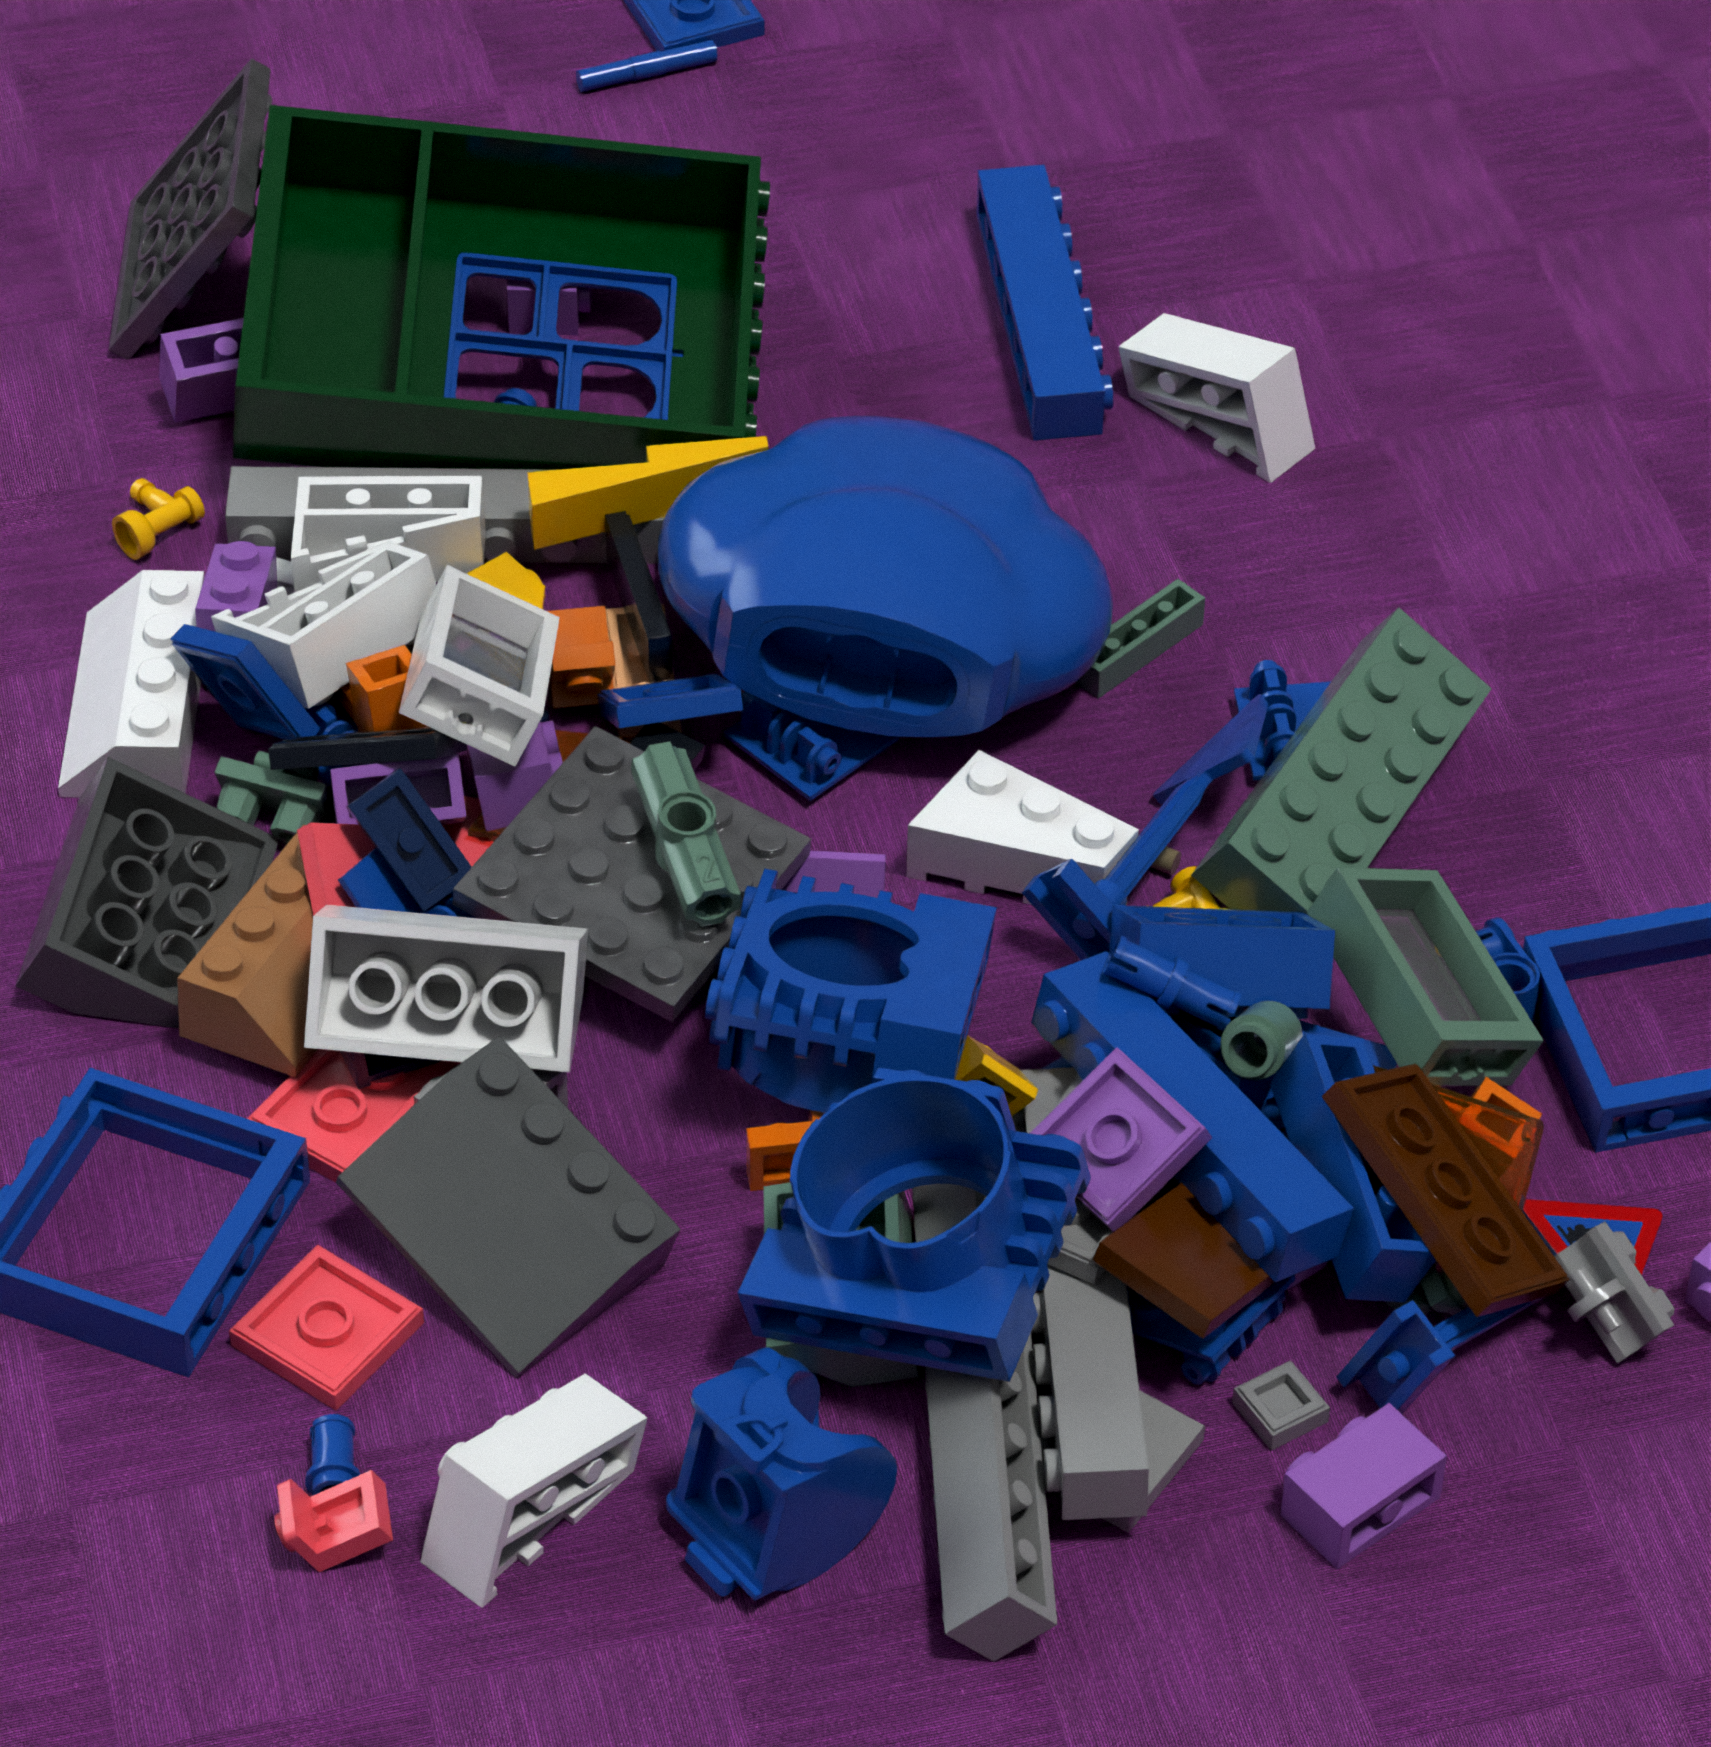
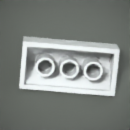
M142 570L87 612L58 786L59 797L80 798L108 757L186 793L201 680L173 647V642L170 638L183 624L196 627L195 608L205 578L204 571Z
M325 905L313 916L304 1048L464 1062L500 1036L530 1069L570 1072L584 991L588 929Z

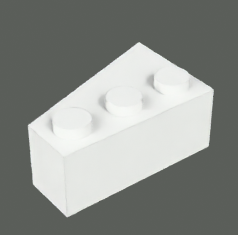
M1166 313L1160 315L1118 346L1129 397L1184 431L1193 425L1216 439L1213 448L1228 457L1232 453L1237 452L1257 464L1256 475L1265 481L1272 483L1316 449L1295 348Z
M389 541L318 570L321 582L287 596L286 589L281 586L264 593L267 605L234 618L230 609L211 616L215 631L252 641L301 705L310 709L313 706L327 702L332 698L335 691L349 683L346 663L395 647L415 643L420 616L436 587L428 554Z
M978 750L908 824L906 877L926 881L928 873L965 881L964 890L984 894L986 886L1021 893L1034 876L1069 859H1073L1092 882L1095 883L1106 878L1138 837L1139 829ZM1023 895V903L1031 904Z

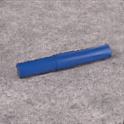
M709 40L665 51L659 50L628 57L625 60L576 70V81L579 90L584 92L632 80L637 81L676 70L716 62L718 60L717 49L714 41Z

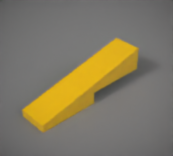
M767 436L646 446V463L527 472L529 518L533 548L536 550L605 532V514L626 511V514L630 515L633 525L665 517L672 503L689 482L721 462L769 450Z

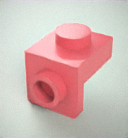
M372 1470L311 1497L292 1479L277 1485L280 1512L275 1515V1527L278 1536L288 1551L299 1553L318 1572H322L393 1541L386 1484Z

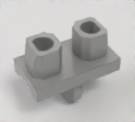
M1605 1221L1589 1230L1584 1236L1554 1257L1568 1275L1569 1281L1565 1285L1577 1302L1567 1310L1574 1322H1578L1585 1317L1588 1318L1618 1364L1673 1327L1674 1324L1670 1317L1674 1314L1675 1308L1662 1289L1648 1286L1634 1265L1636 1263L1635 1256L1637 1251L1625 1233L1621 1231L1612 1232Z

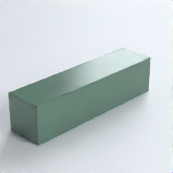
M1176 579L1111 625L1106 644L1096 662L1075 683L1099 699L1201 627L1204 622L1205 597L1181 580Z

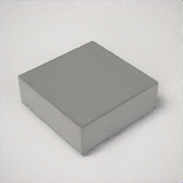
M1291 1360L1233 1389L1232 1404L1271 1451L1316 1429L1329 1420L1330 1407Z

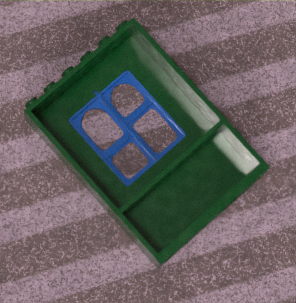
M269 105L235 385L233 458L315 467L561 470L646 463V446L756 437L757 415L753 414V408L758 396L760 367H756V356L752 355H759L762 320H759V310L752 308L761 309L763 304L765 273H761L762 264L755 263V261H765L768 227H764V218H758V216L767 217L770 197V182L760 181L761 157ZM474 276L527 281L533 284L536 295L532 330L528 334L519 335L467 328L463 323L467 281ZM566 286L626 291L642 295L651 301L660 312V329L650 340L638 345H616L563 339L556 331L559 292ZM467 352L553 361L559 370L555 409L456 399L460 357ZM589 365L621 367L638 372L648 379L655 390L656 401L653 409L643 418L579 411L583 369Z

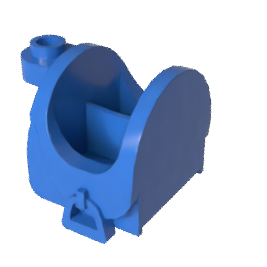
M767 1347L739 1358L734 1363L732 1370L703 1382L692 1390L690 1402L695 1409V1414L677 1488L668 1493L665 1504L671 1516L696 1540L688 1544L685 1555L686 1562L718 1595L727 1596L740 1586L754 1601L774 1591H788L806 1584L828 1571L847 1556L867 1535L883 1513L895 1487L898 1470L894 1456L875 1437L865 1434L835 1433L813 1425L820 1401V1385L817 1378L800 1361L784 1357Z

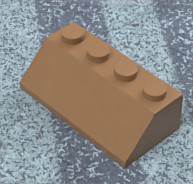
M297 833L177 978L179 1036L295 1078L318 1050L304 1048L313 911Z

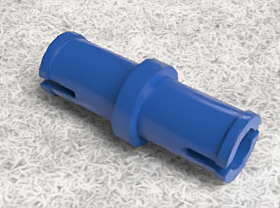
M1122 935L1118 937L1113 946L1116 950L1114 954L1109 953L1102 974L1108 977L1112 976L1155 997L1154 1001L1165 1010H1168L1172 1005L1215 1026L1216 1029L1222 1032L1231 1021L1228 1015L1229 1013L1234 1015L1242 993L1236 990L1232 991L1189 970L1190 963L1179 957H1176L1172 962L1127 940Z

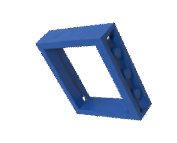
M1711 902L1683 908H1669L1661 912L1622 919H1609L1601 923L1562 930H1549L1540 934L1525 936L1523 950L1537 964L1540 971L1535 1019L1595 1153L1711 1131V1068L1612 1086L1565 982L1711 954ZM1619 1117V1121L1613 1122V1118Z
M90 1067L70 1097L63 1096L57 1110L56 1119L44 1137H37L30 1145L25 1165L12 1185L6 1184L0 1190V1313L189 1378L310 1183L306 1138ZM104 1130L251 1179L166 1316L16 1266Z

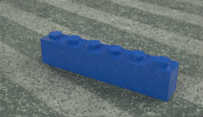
M1045 164L978 170L976 215L1033 441L1103 434L1104 410H1112L1113 387L1110 375H1101L1100 373L1103 368L1100 337L1090 336L1093 327L1092 308L1089 298H1080V294H1082L1079 260L1070 261L1072 256L1069 223L1060 224L1063 215L1060 188L1058 186H1050Z
M1107 951L1043 974L1031 1021L1043 1039L1050 1042L1069 1062L1082 1080L1118 1047L1208 1130L1213 1138L1175 1176L1195 1196L1202 1208L1224 1227L1239 1243L1245 1254L1255 1260L1274 1282L1339 1256L1354 1207L1147 993L1112 976L1108 977L1102 974L1109 955Z

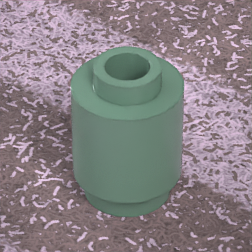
M1261 1001L1253 1004L1232 1020L1223 1031L1220 1048L1226 1065L1235 1074L1245 1079L1261 1080L1270 1077L1283 1066L1303 1037L1300 1021L1296 1014L1282 1003Z

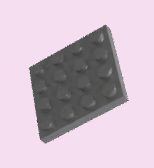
M251 58L130 201L109 351L124 359H130L143 343L150 345L157 339L164 326L165 318L174 308L182 309L188 303L195 290L196 282L205 272L212 274L217 270L225 257L227 246L236 236L240 238L245 237L256 221L257 206L254 203L262 171L259 167V162L266 138V131L263 130L264 121L269 111V105L272 103V96L268 94L271 69Z
M595 726L453 888V905L478 919L587 928L585 976L673 1022L720 965L724 947L729 948L734 919L736 916L740 917L746 887H758L763 871L766 868L778 871L776 889L781 890L810 855L812 838L697 779L702 794L708 797L716 807V831L741 893L740 909L728 915L723 923L701 927L694 920H686L670 875L660 867L656 860V838L631 774L632 759L640 756L644 751Z

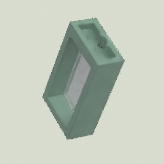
M1337 867L1334 873L1327 879L1324 888L1307 914L1335 930L1333 958L1398 1066L1418 1064L1433 1086H1479L1485 1077H1488L1500 1086H1512L1544 1040L1438 870Z

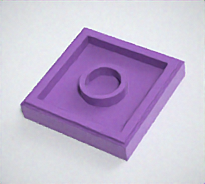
M1118 1047L1030 1132L1031 1134L1043 1136L1047 1134L1060 1135L1078 1143L1082 1147L1091 1180L1086 1191L1077 1194L1076 1198L1112 1232L1128 1222L1213 1138L1197 1119Z

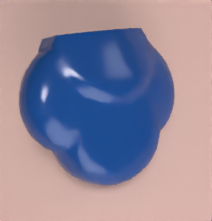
M844 416L820 419L805 424L785 437L773 448L721 462L689 482L668 509L658 537V571L669 603L686 625L699 636L711 651L713 660L722 675L737 685V687L772 705L810 720L849 730L900 737L963 736L983 731L1001 720L1003 716L1024 706L1048 699L1077 682L1096 662L1110 633L1113 596L1105 566L1083 534L1050 508L1032 472L1019 460L990 443L929 422L882 416Z

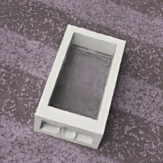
M447 565L420 616L399 713L510 765L516 766L543 716L560 617Z

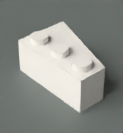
M482 476L299 477L291 550L294 593L321 582L318 570L387 541L428 554L436 582L439 581L447 565L464 573H468L483 565L486 528Z
M585 1373L559 1389H550L538 1401L516 1414L503 1416L493 1427L469 1441L456 1443L445 1453L438 1466V1476L440 1478L420 1563L479 1607L483 1608L497 1595V1587L494 1586L495 1579L517 1559L527 1566L531 1565L544 1553L543 1546L537 1542L563 1518L575 1525L634 1471L648 1417Z

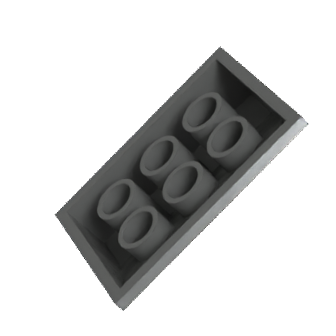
M108 757L79 798L15 986L75 1014L179 1028L178 976L270 866L279 838Z
M500 1036L444 1076L350 1164L336 1180L338 1186L516 1379L665 1265L681 1230Z

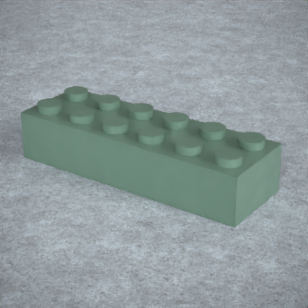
M1398 607L1360 641L1191 876L1232 910L1303 912L1307 914L1324 888L1325 882L1337 867L1367 868L1492 688Z

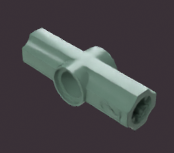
M670 741L649 745L640 756L632 759L631 774L656 838V860L660 867L669 873L686 920H694L701 927L723 923L728 915L740 909L741 893L716 831V807L708 797L702 794L685 749L673 746Z

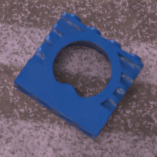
M765 868L758 887H746L740 917L736 916L734 919L729 948L724 947L717 980L712 979L709 988L705 1019L712 1020L709 1044L720 1046L717 1069L731 1071L733 1067L747 1083L780 1099L781 1102L824 1113L828 1111L832 1103L840 1102L849 1093L872 1084L871 1080L877 1068L898 1071L916 1070L929 1076L956 1080L988 965L997 907L920 893L915 910L912 911L892 903L893 892L880 890L878 897L875 898L854 894L855 885L841 883L838 892H815L816 878L808 876L802 877L798 891L795 893L776 889L778 871Z
M877 1068L871 1080L872 1084L849 1093L840 1102L832 1103L828 1111L810 1125L796 1148L790 1169V1183L794 1197L786 1199L780 1212L784 1224L781 1230L767 1228L737 1292L752 1334L754 1336L1010 1382L1038 1316L1033 1296L1036 1291H1041L1045 1288L1050 1276L1047 1263L1050 1258H1056L1059 1255L1064 1243L1061 1230L1063 1226L1072 1224L1077 1213L1076 1195L1084 1193L1091 1180L1084 1151L1078 1143L1060 1135L1047 1134L1043 1136L1016 1131L1005 1092L998 1086H993L979 1080L961 1081L929 1076L916 1070L898 1071ZM930 1184H953L976 1190L986 1196L985 1200L967 1218L945 1232L925 1241L914 1243L892 1241L880 1235L872 1226L856 1230L862 1220L883 1201L914 1187Z

